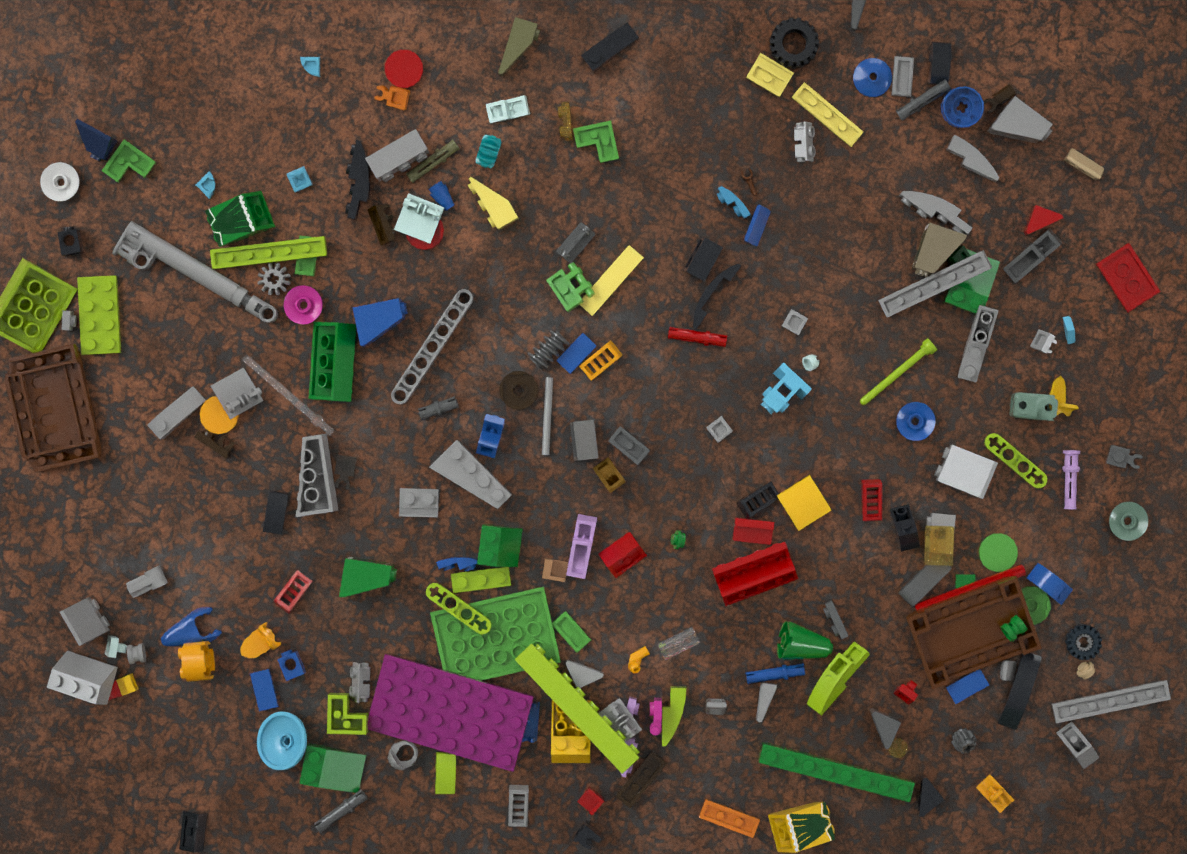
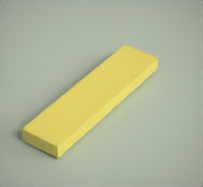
M805 82L791 97L850 147L863 134L859 127Z
M629 245L592 286L595 295L589 298L585 294L582 298L584 302L580 306L593 316L644 257Z

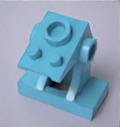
M783 362L773 373L780 381L773 388L769 386L763 392L764 398L761 405L770 414L773 412L777 413L778 411L782 413L790 405L788 401L794 394L802 400L812 388ZM782 384L791 390L786 397L777 391Z

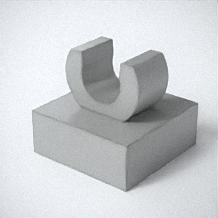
M1039 329L1030 347L1046 354L1052 353V350L1049 348L1052 343L1057 344V341L1054 339V335Z

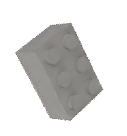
M415 129L365 159L377 180L387 182L394 178V173L398 171L402 173L411 168V163L415 161L420 163L427 159V154L430 152Z

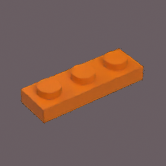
M705 799L699 814L701 819L754 838L760 822L759 818Z

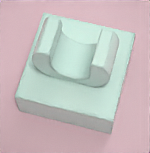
M108 635L105 655L116 658L117 652L126 653L127 645L119 643V638L116 636Z

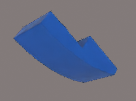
M451 557L439 560L436 563L438 569L443 568L444 571L454 568V563H457L459 569L464 568L466 572L476 568L475 564H477L478 559L472 557Z

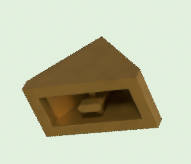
M609 457L593 468L610 493L626 482Z

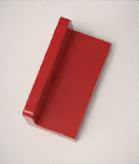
M735 517L733 540L770 545L774 522Z
M631 532L626 533L599 553V556L615 578L647 556Z

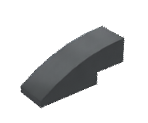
M1049 228L1006 265L1003 270L1017 283L1058 248L1062 241Z

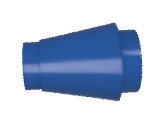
M442 181L428 189L430 191L429 195L440 206L444 207L445 211L455 205L446 184H443Z

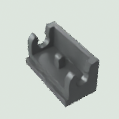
M594 420L569 422L574 461L598 458Z

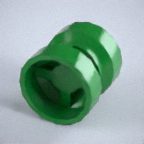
M1017 615L1013 616L1009 623H1004L1000 626L1003 634L1011 642L1017 639V635L1023 634L1028 630L1024 622Z

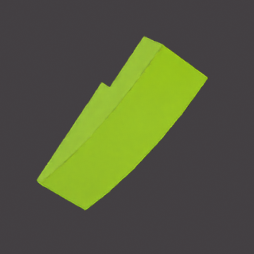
M671 686L670 706H662V746L668 744L679 725L685 705L686 687Z

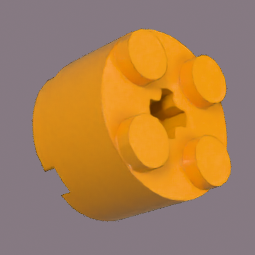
M209 641L184 643L182 648H178V657L182 663L180 668L181 679H186L187 682L213 679L214 675H211V671L215 670V658L213 648H208Z

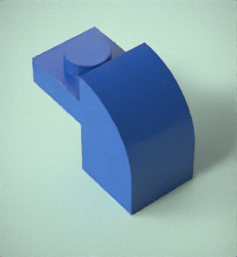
M486 414L477 446V454L495 458L505 419L496 415Z
M1039 563L1027 577L1029 581L1060 605L1063 604L1073 591L1063 580Z

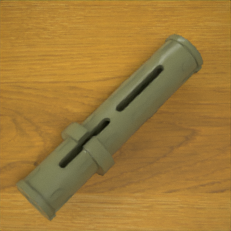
M452 139L441 149L437 148L434 154L407 172L406 175L414 183L441 162L445 163L446 159L460 150V148Z

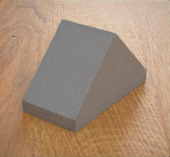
M567 659L566 666L576 687L581 688L601 679L604 675V672Z

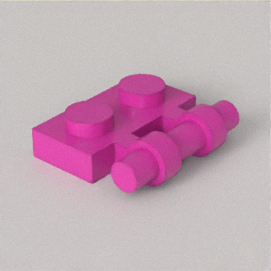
M654 698V702H650V716H654V722L650 724V733L655 736L661 733L662 698Z

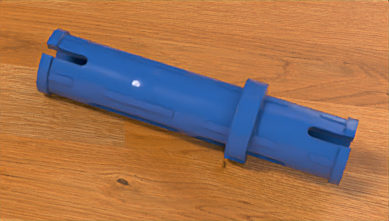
M803 663L789 666L784 664L782 667L746 672L748 684L783 678L788 680L789 677L805 676Z

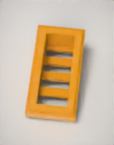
M610 340L579 367L592 381L622 356V353ZM607 348L615 356L614 358L606 351ZM602 353L609 362L606 363L599 354ZM596 358L603 367L600 368L593 359ZM590 363L597 372L593 373L587 364Z

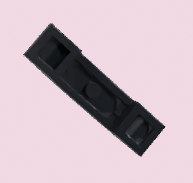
M740 264L733 265L724 270L705 289L694 313L693 328L695 330L707 315L702 310L704 304L723 278L728 282L732 280L740 269Z
M1033 653L1021 655L1017 666L1018 670L1006 704L1003 706L998 724L1017 730L1037 677L1042 659L1041 656Z

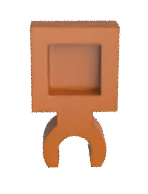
M384 85L377 86L376 89L381 90L383 95H376L374 99L378 101L386 99L387 106L401 110L407 109L410 90L396 86H390V90H388Z

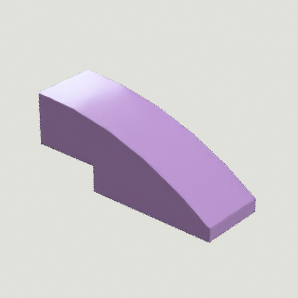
M578 514L566 573L567 576L585 579L597 517Z

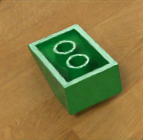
M967 249L970 256L976 254V252ZM987 257L992 268L949 288L943 303L976 315L979 305H986L1000 262Z
M309 743L306 748L299 784L357 793L360 788L366 755Z

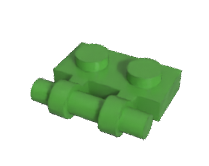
M574 262L568 265L571 272L567 275L561 269L546 280L567 312H570L584 302L580 296L582 293H586L589 298L595 295L591 283L586 281L582 275L583 271ZM576 279L580 286L575 288L571 281Z

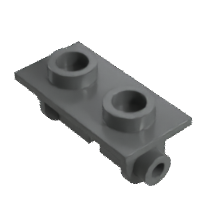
M580 222L556 252L569 263H572L596 234Z

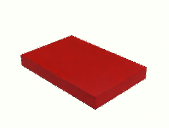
M1127 243L1096 263L1097 268L1127 313L1161 292L1130 243Z

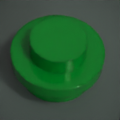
M676 530L675 534L672 533L670 543L674 549L678 550L684 547L685 533H681L680 530Z

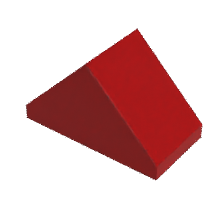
M1035 205L1031 211L1024 234L1026 236L1063 219V216Z

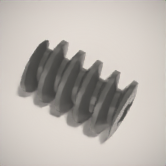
M549 330L551 337H543L546 343L539 341L540 349L533 347L535 354L529 352L527 354L541 370V366L549 367L547 360L554 362L552 355L559 356L558 349L565 350L563 343L570 345L557 330L556 332Z

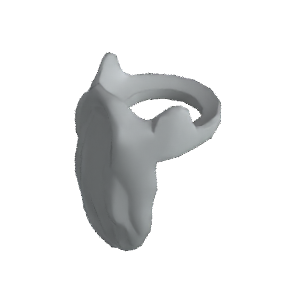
M406 740L397 742L389 750L388 762L396 770L409 768L417 760L418 749L412 742ZM410 745L413 748L414 756L411 760L400 761L396 754L401 746Z

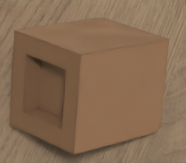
M546 558L542 578L565 582L568 562Z

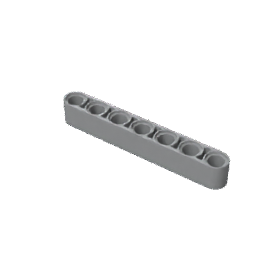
M462 289L456 293L391 393V398L396 404H405L409 401L472 305L474 297L469 290ZM462 293H467L470 296V300L466 304H462L459 300ZM452 309H456L459 312V317L456 320L449 318V312ZM442 325L448 327V334L446 336H440L438 333V329ZM432 341L438 345L437 350L433 353L427 349L428 344ZM419 358H425L427 361V365L423 369L417 366ZM409 374L416 376V382L413 385H409L406 382V377ZM399 390H403L406 394L403 401H398L395 397L396 392Z

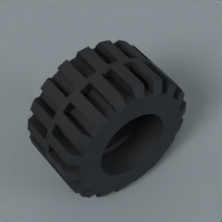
M789 18L786 21H781L775 27L770 37L769 47L772 57L785 68L791 67V69H796L797 67L802 68L804 65H808L814 59L819 46L818 33L814 30L815 27L811 26L807 20H801V18ZM795 32L804 37L806 46L801 53L791 54L784 49L783 39L788 33Z

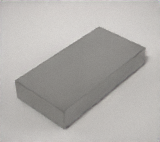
M894 57L891 96L911 97L914 58Z

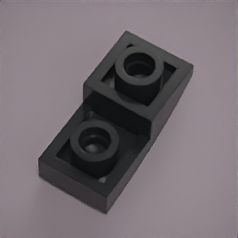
M932 42L928 59L931 64L927 81L931 84H939L946 79L949 82L951 43Z
M269 490L263 532L282 535L288 493Z

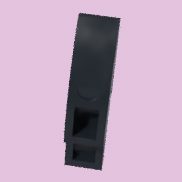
M356 140V144L351 146L350 155L353 158L352 162L348 163L346 174L349 175L348 178L355 180V184H351L349 195H352L351 203L347 202L345 214H348L347 218L356 221L360 203H369L371 186L370 167L365 159L367 154L362 142Z

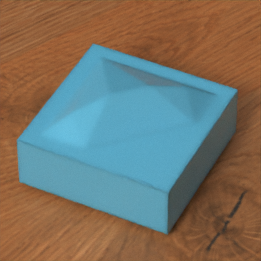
M305 166L287 173L294 192L312 185Z

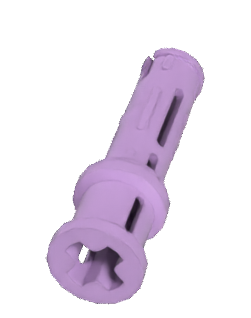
M1063 450V454H1065L1064 466L1062 467L1063 472H1065L1064 509H1076L1077 472L1080 470V467H1078V455L1080 451ZM1070 482H1072V483H1071V498H1070Z

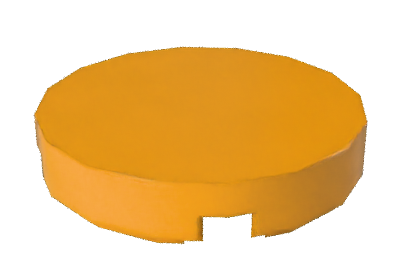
M217 396L206 400L200 410L201 423L205 429L215 434L231 431L236 426L239 415L230 419Z

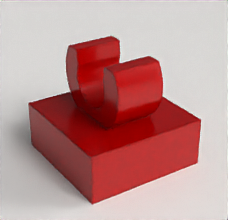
M911 680L906 685L901 684L898 686L893 694L909 705L918 696L914 692L918 684Z

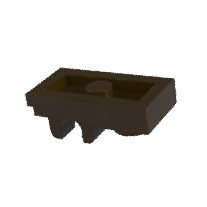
M377 204L367 209L381 246L395 240L394 230L388 221L393 218V215L387 216L384 210L389 208L388 204L380 206Z
M204 430V432L198 431L194 438L224 458L229 459L231 456L230 451L234 447L235 442L231 441L228 446L224 447L225 435H222L218 441L214 440V435L207 430Z

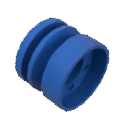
M967 86L957 87L948 91L941 103V114L944 120L957 128L970 127L976 124L984 111V101L981 95L975 89ZM959 102H961L962 105L966 104L964 113H962L961 110L957 111L956 107L959 106Z

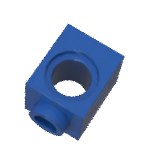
M292 650L281 653L282 657L277 659L286 681L306 673L298 651L292 652ZM288 659H293L296 662L295 669L287 667L286 662Z

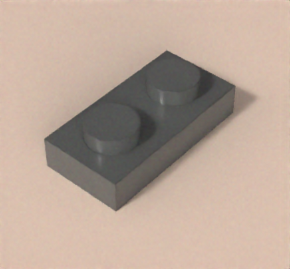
M621 426L608 440L637 465L640 464L650 451Z
M832 600L825 602L826 607L823 608L827 619L831 618L834 625L831 628L835 636H840L841 639L848 637Z

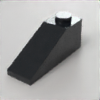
M627 22L582 54L581 58L594 74L639 39V37Z

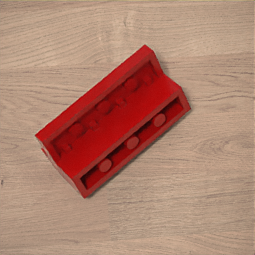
M785 542L776 543L764 550H757L745 557H738L734 561L720 564L712 569L725 606L798 580Z

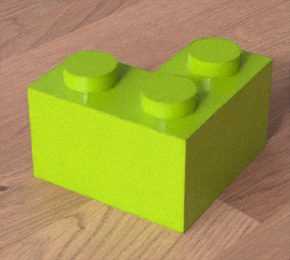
M329 693L327 734L366 735L368 733V713H349V693Z

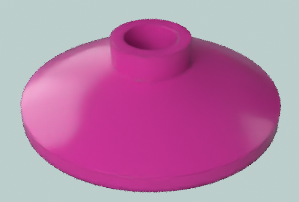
M304 285L294 287L287 293L284 299L285 313L295 323H312L322 312V298L312 287ZM307 302V308L302 309L301 303Z

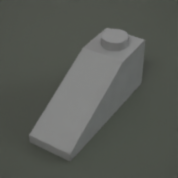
M193 386L158 414L147 426L159 439H164L197 410L206 399Z

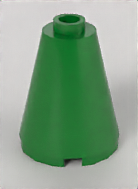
M785 621L779 632V637L782 638L781 644L777 643V655L780 659L827 658L832 653L833 644L829 638L791 621Z

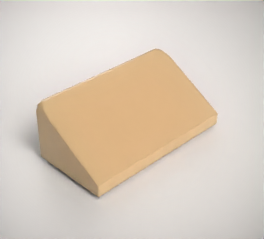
M1073 148L1070 149L1064 159L1065 162L1095 181L1101 178L1104 171L1102 166Z

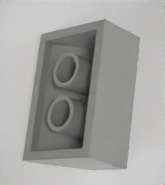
M66 651L52 668L47 688L93 704L107 705L118 667Z

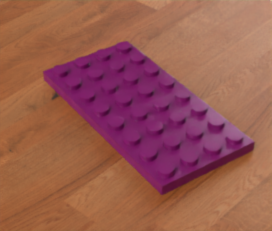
M385 654L368 716V730L514 772L534 696Z

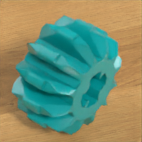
M484 135L475 160L476 164L485 168L494 167L502 143L501 139L493 135Z

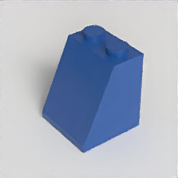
M397 298L353 307L360 346H369L405 319V314H408L406 303Z

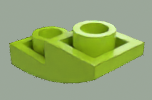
M436 752L435 794H455L456 755L447 752Z

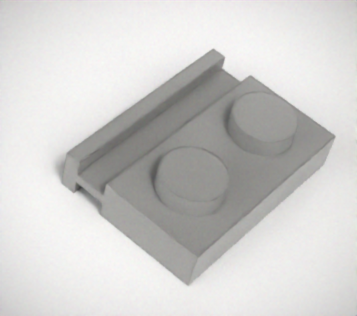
M400 488L399 516L438 517L439 489Z

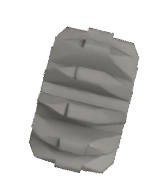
M272 263L268 264L269 270L262 267L265 274H258L259 277L263 278V280L258 281V284L265 285L261 290L265 292L269 288L268 295H272L274 289L276 295H280L279 288L286 292L287 289L283 285L291 284V282L285 281V278H289L291 275L283 274L287 268L283 267L280 270L279 263L275 265V269ZM273 274L279 277V281L276 284L270 282L271 275Z

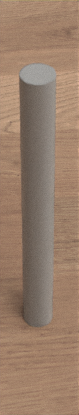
M550 377L545 379L542 455H549L553 394V378Z

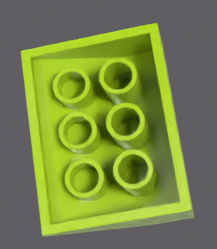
M22 258L0 296V336L32 353L42 351L60 321L63 310L67 309L78 289Z

